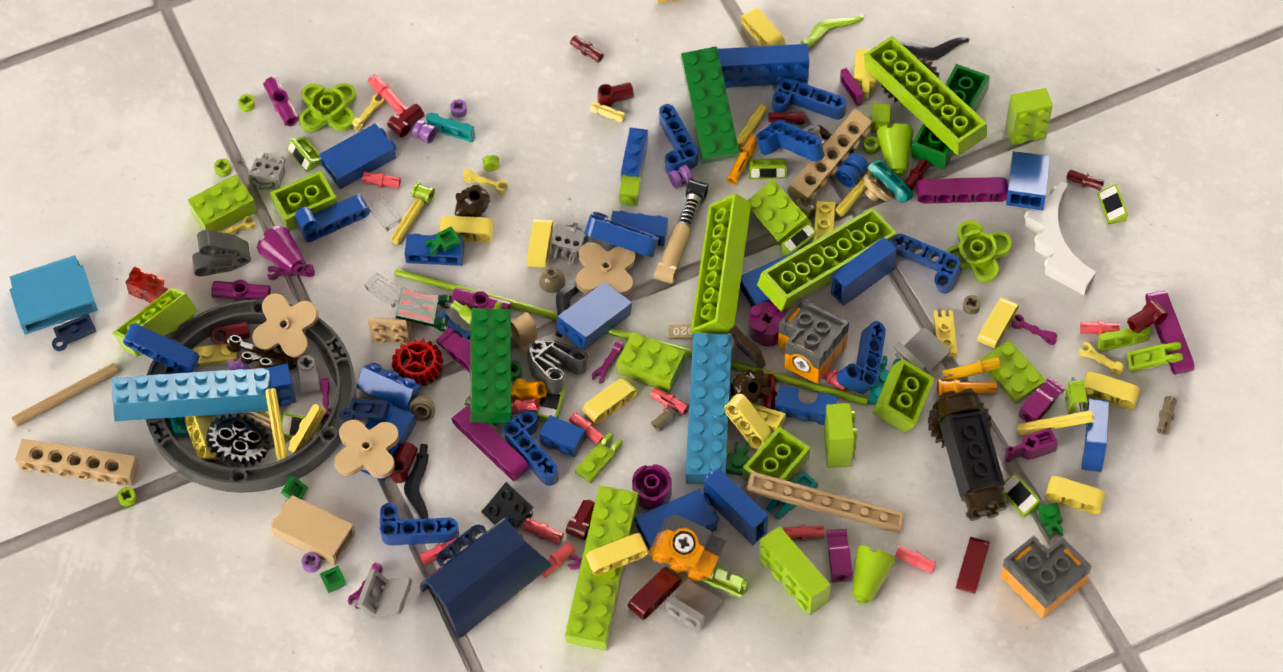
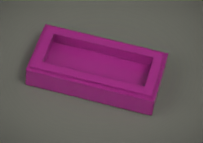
M842 69L840 71L841 84L856 106L862 105L864 102V92L848 69Z

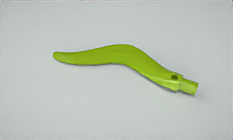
M864 15L852 18L822 20L815 25L809 36L800 43L808 44V48H810L829 29L857 23L864 18Z

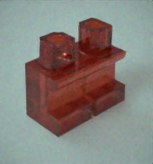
M133 267L125 282L130 295L142 300L144 299L149 303H152L168 291V288L163 287L165 282L163 279L158 278L154 274L144 272L137 267Z

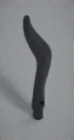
M955 38L936 47H925L911 43L901 44L915 56L920 55L923 59L927 58L926 60H936L958 45L969 42V38Z
M576 281L563 287L556 294L558 315L570 307L571 298L580 291L576 286ZM556 330L555 335L561 338L563 335Z
M420 444L415 465L404 484L405 495L421 519H429L426 505L419 491L429 458L427 444Z

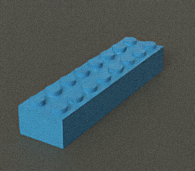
M693 333L686 484H704L705 476L718 468L726 474L729 417L726 415L724 408L730 401L732 334Z
M268 368L111 377L114 421L269 411L265 391L272 389Z

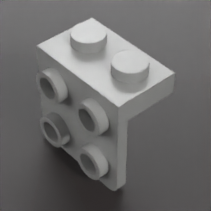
M925 327L905 345L898 342L893 346L897 352L895 356L899 360L904 359L927 374L932 372L950 354L949 349Z
M369 570L356 606L372 618L398 615L404 608L412 579L405 577L388 580L376 570Z
M687 581L675 598L671 595L666 601V612L672 617L681 620L690 628L701 632L720 606L721 599L696 583Z

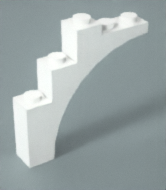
M1061 181L1057 187L1054 186L1048 200L1045 199L1044 210L1028 209L1024 215L1026 219L1025 227L1037 233L1034 242H1036L1034 250L1048 257L1044 263V266H1046L1044 274L1085 295L1094 282L1096 272L1084 265L1071 252L1060 232L1058 209L1066 195L1068 184Z

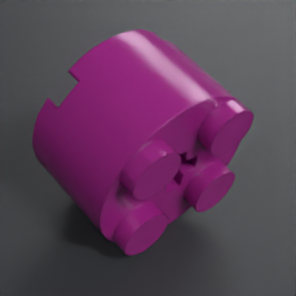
M762 302L752 306L748 316V334L751 340L761 343L762 346L766 347L778 344L779 322L786 315L785 311L781 312L773 302Z
M653 464V466L643 465L633 474L632 491L638 492V505L640 507L652 510L670 501L672 481L670 473L663 466Z

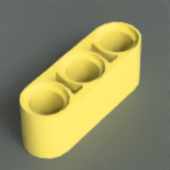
M757 7L740 17L743 26L761 46L785 45L783 35Z
M444 216L440 219L439 232L452 227L459 237H463L464 242L485 243L492 240L494 221L482 217Z
M533 220L527 254V267H547L553 232V220Z
M1001 297L980 331L977 341L996 349L1016 315L1019 305Z
M1087 372L1084 378L1087 397L1108 400L1109 404L1125 409L1135 408L1140 394L1138 386L1095 372Z
M621 377L590 399L583 406L582 411L595 425L600 424L633 400L638 391L625 377Z
M736 394L725 406L726 415L752 448L759 450L772 435V430L757 410L742 394Z
M211 415L185 417V424L196 456L202 460H219L221 457L215 458L216 452L211 453V447H207L206 433L211 422H213Z
M1052 476L1049 480L1045 497L1049 501L1057 502L1061 505L1091 514H1100L1106 493L1092 486Z
M637 533L592 550L586 555L593 574L601 575L645 557L648 554V550L641 535Z

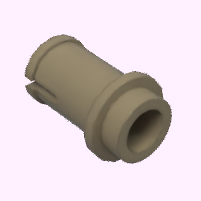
M664 408L663 413L653 420L651 424L657 431H660L670 421L673 422L675 420L676 414L671 408Z

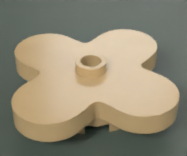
M593 242L582 245L579 249V261L585 268L577 273V288L581 292L588 294L603 282H606L623 296L628 295L633 288V279L627 270L635 264V252L619 246L607 252L599 244Z
M273 293L268 295L262 303V310L267 321L254 330L252 336L254 344L266 351L281 345L283 351L288 356L300 358L309 349V340L305 332L306 329L313 326L318 320L319 313L317 307L309 301H301L290 306L287 299L281 294Z
M349 420L343 423L339 429V436L346 447L335 456L334 464L337 472L344 476H352L361 470H367L375 478H385L391 475L395 465L393 457L388 450L394 447L399 440L397 427L392 423L382 422L368 430L358 420Z

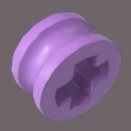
M456 99L451 103V114L454 117L461 118L466 115L467 106L465 101Z
M309 552L302 557V565L306 572L314 573L320 568L321 562L316 553ZM308 560L314 561L315 564L311 566L308 564Z

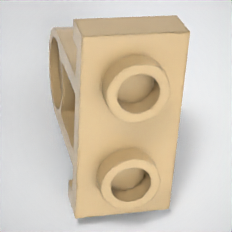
M527 312L511 321V337L526 356H528L529 343L539 340L537 338L536 324Z

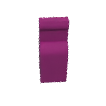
M449 328L436 339V343L443 347L452 359L470 373V342L466 338L458 336Z
M1048 377L1044 384L1037 388L1020 407L1018 417L1026 422L1041 420L1050 410L1055 400L1064 392L1065 387Z
M1048 428L1025 436L1020 445L1007 447L1004 459L1006 462H1011L1013 459L1022 456L1024 459L1032 460L1056 452L1058 441L1052 429Z
M847 529L827 530L831 581H852L853 572Z

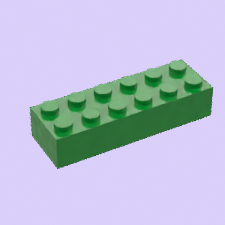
M717 46L681 53V63L702 164L738 157L739 147Z
M956 64L945 85L976 112L989 89L990 76ZM922 124L912 142L911 157L918 160L926 159L931 165L945 169L954 152L925 124Z
M472 308L470 316V422L506 424L510 421L511 417L510 310Z

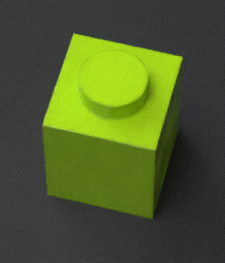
M872 103L871 132H877L884 125H887V128H889L891 104Z
M622 175L619 204L638 206L641 177Z

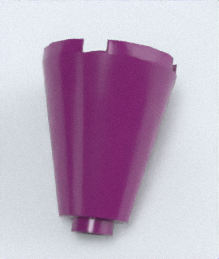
M281 225L267 230L263 234L265 236L263 240L259 239L258 253L292 275L302 273L305 269L306 261L289 230Z

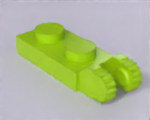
M1149 326L1139 333L1125 328L1119 331L1099 334L1098 350L1102 352L1146 342L1150 338L1149 333H1151L1152 328Z
M1163 343L1127 352L1129 371L1132 373L1169 364L1168 362L1181 361L1183 359L1181 353L1167 355V351L1173 352L1181 349V343Z
M609 432L604 436L601 443L599 442L578 465L575 473L589 483H592L615 457V454L623 444V440L618 439L609 449L606 446L614 437V434Z

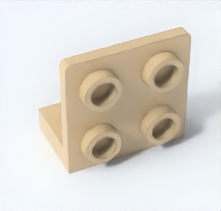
M389 318L368 319L371 341L377 343L394 342L397 344L407 343V340L410 341L411 321Z

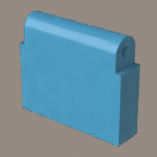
M76 255L9 276L12 288L9 290L24 335L98 311L83 265L80 266Z

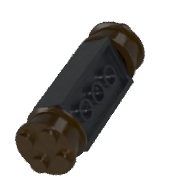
M972 388L957 393L955 391H948L943 394L944 397L934 403V406L940 412L939 425L961 501L965 502L967 507L965 515L970 521L978 520L984 516L988 518L997 517L999 512L1006 510L1009 504L1007 501H1004L1002 494L1005 482L984 410L977 407L975 401L977 394Z

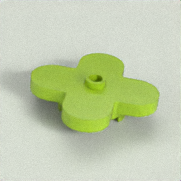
M312 83L302 89V101L308 108L300 114L299 120L301 127L305 131L316 132L328 124L336 131L344 132L354 126L352 124V121L355 119L354 114L348 108L356 100V91L351 84L340 83L332 87V89H325L320 84Z
M973 220L962 222L957 230L960 243L950 247L946 252L959 258L962 271L971 269L976 280L982 283H990L999 274V266L996 259L1006 256L1011 251V238L1008 234L1001 231L987 234L983 231L982 226ZM950 264L948 268H955L957 264Z

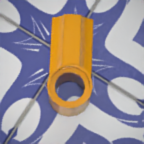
M516 379L511 388V401L515 403L516 400L541 399V397H545L547 394L546 384L543 381L527 382L523 379Z

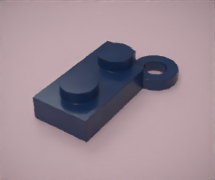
M89 313L53 328L56 338L52 341V347L56 351H63L69 343L97 332ZM58 342H63L61 346L56 345Z
M352 398L349 408L343 409L339 414V418L343 423L354 420V418L385 422L390 404L388 401ZM350 413L349 417H344L345 414Z

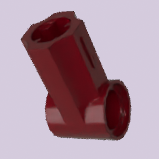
M629 82L615 86L603 84L598 88L597 102L601 103V106L604 104L611 107L614 102L634 98L633 87Z
M413 104L400 115L394 114L391 116L387 126L402 138L410 132L411 127L418 120L422 119L425 114L418 104Z
M1151 300L1140 312L1128 318L1127 323L1129 329L1139 333L1152 324H1161L1167 318L1168 313L1156 300Z
M245 321L217 327L211 332L210 339L214 344L227 343V340L232 335H238L241 339L250 338L248 324ZM217 331L224 333L225 338L223 341L216 339L215 333Z
M402 443L393 459L395 467L390 476L395 483H403L408 478V471L418 452V448L412 443Z
M589 499L583 500L576 515L570 518L565 530L566 534L583 541L586 540L595 505L594 501Z

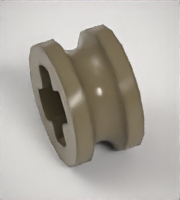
M975 295L965 297L963 310L971 315L978 313L981 304L980 299Z

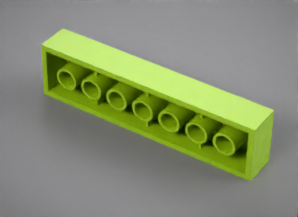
M891 36L864 54V68L957 156H960L987 137V123L896 38Z
M736 193L709 205L690 331L692 334H728L730 329L735 326L751 203Z
M872 207L762 271L757 286L782 312L794 305L798 298L804 299L831 283L834 272L883 237L892 242L897 232Z
M600 485L598 487L565 633L566 643L607 650L625 565L601 575H594L586 555L592 550L632 535L639 504L638 492Z

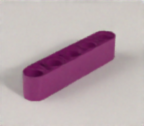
M1003 177L921 179L916 183L918 201L924 204L1003 202L1007 200L1008 184L1007 179Z
M1167 291L1147 293L1145 295L1146 304L1151 300H1156L1168 313L1167 318L1161 324H1154L1161 344L1181 343V349L1173 352L1167 351V355L1175 353L1183 355L1181 361L1168 362L1172 373L1176 375L1194 371V361Z
M465 406L451 418L455 427L512 481H516L530 469L526 460L487 423L470 422V407Z

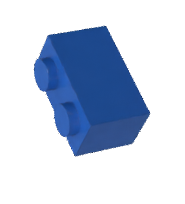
M288 364L269 367L272 388L276 389L279 406H288L297 402Z
M549 415L539 433L540 443L543 446L559 450L565 456L576 457L586 439L585 429L552 415Z

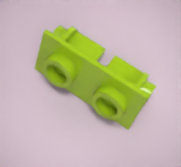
M718 566L714 567L710 578L704 581L709 583L712 588L723 589L734 597H742L747 592L746 588L749 583L746 581V578L734 573L728 579L729 571Z

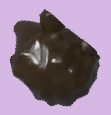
M478 184L467 187L461 193H456L455 216L480 217L482 213H485L490 203V195L487 190Z
M751 369L743 371L730 384L731 395L734 397L736 394H742L750 403L757 402L758 399H762L763 395L768 396L771 389L767 387L770 378L760 369H757L756 372Z

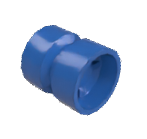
M851 153L844 164L836 170L835 176L841 184L848 188H853L869 170L867 168L869 163L863 156Z

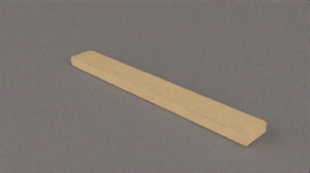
M751 471L746 492L899 534L902 530L905 515L903 512Z

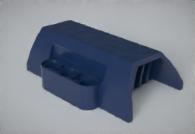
M511 515L504 517L488 531L483 525L477 524L464 532L438 553L437 562L440 568L420 584L419 588L422 592L430 587L443 603L459 639L552 567L550 561L531 547L513 527L512 523L515 519ZM483 533V535L476 539L478 534ZM463 546H467L465 549H463L462 551H460V549H461ZM452 558V559H450L448 562H446V563L444 564V561H445L446 559Z

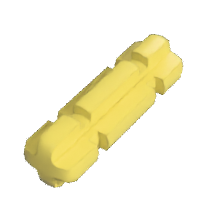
M594 101L591 105L592 112H599L600 115L607 118H615V121L623 122L625 118L624 112L616 111V109L604 104L601 106V103Z

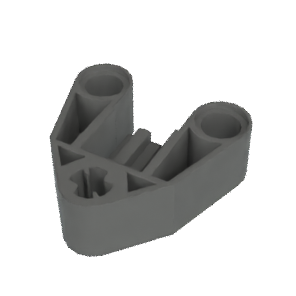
M203 230L197 234L199 252L192 255L194 274L196 276L202 277L229 272L251 261L248 242L238 236L211 230Z
M535 340L529 343L527 361L531 375L537 381H543L546 384L548 393L558 394L562 391L564 373L560 367L577 375L586 372L588 353L585 350L558 341Z

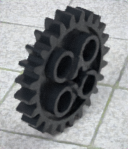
M239 413L236 414V417L229 414L228 418L222 415L221 419L215 418V421L211 422L210 427H208L206 433L207 447H211V453L216 452L215 458L222 457V462L228 460L230 466L233 462L236 463L237 467H240L241 463L245 467H248L249 463L254 466L256 461L260 463L262 458H265L270 447L269 433H265V427L259 428L260 422L253 423L254 418L247 420V415H244L243 418H240Z

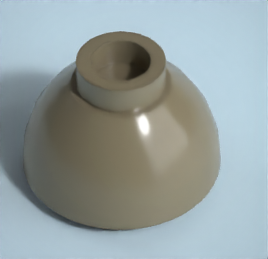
M556 268L544 270L539 278L540 287L549 293L558 292L565 286L566 282L564 274Z
M426 395L416 397L409 404L408 410L415 415L416 420L429 421L435 415V405L430 397Z

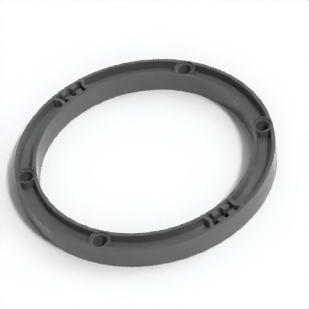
M264 300L235 301L206 310L180 326L168 339L192 349L210 337L211 332L217 327L245 321L247 324H262L267 321L262 310ZM319 317L313 326L306 329L305 335L325 352L336 371L337 394L332 412L323 428L307 445L294 454L274 463L257 467L235 468L216 465L196 457L180 445L168 429L165 418L146 419L148 429L160 454L176 471L200 485L226 492L247 493L270 490L284 486L290 476L300 479L309 474L328 459L342 442L339 436V429L343 422L340 420L339 414L343 409L349 408L352 398H357L353 365L340 337ZM153 359L147 375L172 374L174 369ZM350 413L345 414L344 417H349ZM158 431H161L164 437L163 440H161L159 434L157 433Z

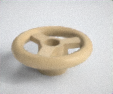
M872 174L864 176V183L868 187L865 193L871 200L875 202L879 198L887 202L893 200L894 195L892 191L888 190L879 178L874 177Z

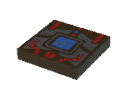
M733 326L730 329V333L735 345L759 368H763L766 363L761 350L737 326Z

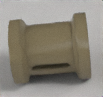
M800 197L795 201V204L810 220L816 211V206L809 205Z

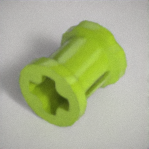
M416 182L412 188L411 197L421 198L429 204L434 198L435 188H428L422 186L420 182Z

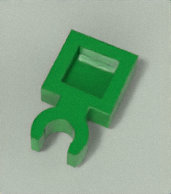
M449 227L435 234V240H427L425 247L433 246L434 248L430 249V255H435L441 248L446 252L460 245L461 240L454 229Z
M736 441L734 444L735 453L730 452L726 473L743 476V467L749 461V456L746 455L749 452V443H746L744 449L738 448L739 441Z
M1058 503L1039 505L1037 511L1042 527L1048 526V538H1052L1053 530L1057 531L1059 537H1061L1063 528L1059 524L1062 523V516Z

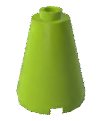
M895 123L890 128L884 125L877 130V138L886 165L898 177L903 176L908 170L914 134L910 125Z
M858 546L855 558L852 596L856 598V602L866 605L867 602L873 601L894 566L896 559L893 555L883 550L877 549V551L870 550L871 547Z

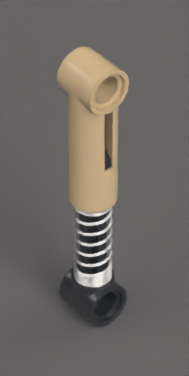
M689 180L685 195L687 198L682 208L683 211H681L678 223L673 227L661 262L659 261L656 267L655 280L674 284L678 266L691 234L690 225L693 223L692 221L700 202L706 199L708 183Z

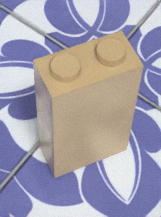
M291 495L288 501L286 500L283 503L278 517L275 516L271 522L273 536L308 553H316L319 558L333 565L337 563L355 535L353 524Z

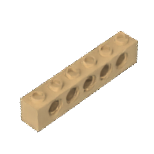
M854 109L822 146L825 153L824 158L819 161H810L790 184L787 193L795 199L802 198L806 203L809 200L812 202L818 194L816 191L826 186L829 181L827 178L830 175H835L836 170L839 168L838 165L841 162H845L850 155L851 149L855 151L861 143L859 140L869 135L872 130L870 128L872 121L857 109ZM838 143H842V144H844L846 147H842V146H840ZM806 181L812 182L813 185L807 184Z
M28 439L21 440L15 458L19 468L24 471L34 470L43 474L53 473L62 477H77L81 480L92 479L100 483H115L119 486H133L139 467L136 456Z

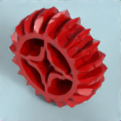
M415 338L414 342L407 340L406 345L401 343L400 349L396 348L395 354L392 356L391 365L393 371L397 372L399 376L413 379L418 385L424 383L428 386V381L435 382V377H440L444 360L442 352L438 350L436 344L432 345L431 341L425 343L424 338L419 342ZM408 358L409 361L406 363L407 365L403 367L402 365L404 361ZM432 359L431 365L427 367L426 365L429 363V360Z

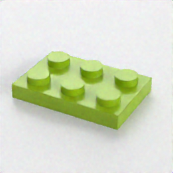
M1010 340L980 359V361L996 357L999 358L1001 368L988 371L987 373L1015 404L1032 394L1046 381Z

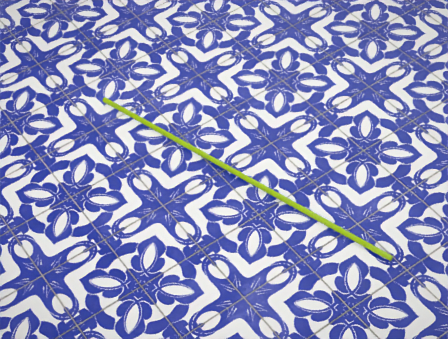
M396 268L394 273L395 276L450 291L460 288L474 293L478 292L475 289ZM487 293L489 297L510 302L511 308L557 320L558 313L555 311ZM613 328L606 334L628 340L631 332ZM657 340L667 345L684 350L685 356L692 357L693 349ZM733 360L731 362V368L745 372L751 369L756 372L757 369H760L765 375L774 374L776 381L834 395L838 398L863 405L868 403L869 398Z

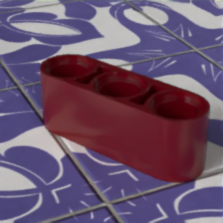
M970 536L955 589L973 594L976 593L988 552L989 541Z
M665 566L630 599L627 607L640 619L645 620L680 586L682 579Z

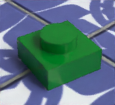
M290 476L281 494L288 499L291 495L302 499L308 487L295 476Z
M339 566L320 573L328 593L347 585Z

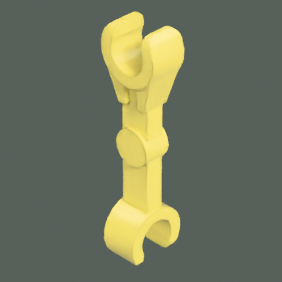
M378 94L373 96L370 106L364 110L359 118H355L352 121L354 130L360 131L364 122L372 115L374 110L384 106V98L377 101L379 98Z
M465 169L463 172L464 181L478 182L483 186L493 187L498 194L503 195L505 193V190L499 187H508L506 181L494 182L486 177L478 176L469 169Z
M246 216L242 223L231 226L225 231L217 232L235 235L243 229L252 230L256 225L255 222L247 224L252 221V217Z
M1087 342L1083 343V347L1087 351L1079 348V354L1082 357L1097 360L1098 363L1109 367L1117 376L1122 374L1124 365L1121 362H1113L1106 358L1105 355L1097 353Z

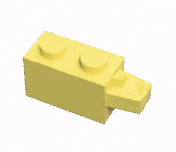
M856 49L854 79L864 92V98L868 99L869 90H875V83H879V81L864 68V54L869 50Z

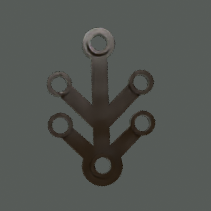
M232 335L227 340L226 347L231 352H239L244 349L257 353L243 352L241 362L244 364L260 361V368L288 364L289 370L295 369L298 365L299 358L288 356L283 351L281 345L275 347L279 351L277 353L273 349L266 351L255 345L243 342L238 335Z

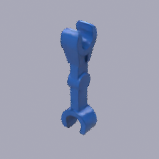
M440 312L437 315L438 318H447V326L456 334L469 341V331L462 329L460 325L450 320L445 312Z

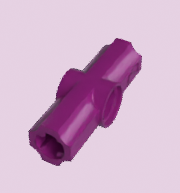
M277 77L267 78L263 86L274 105L275 111L278 112L285 126L291 127L296 125L297 121H299V116L291 104L287 92L284 91Z
M242 279L235 282L214 281L211 287L212 298L232 299L235 301L264 300L271 294L270 286L248 284Z
M455 288L452 294L451 304L457 301L463 306L467 305L470 309H493L497 301L502 302L501 309H510V302L489 297L484 291L474 293Z

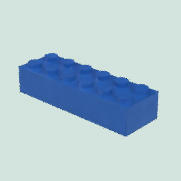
M808 44L718 49L726 88L779 85L780 81L785 78L808 83L810 62Z

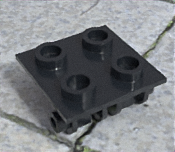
M505 482L481 513L494 525L507 515H511L515 519L512 525L516 529L524 518H531L533 516L532 509L534 507L509 483Z

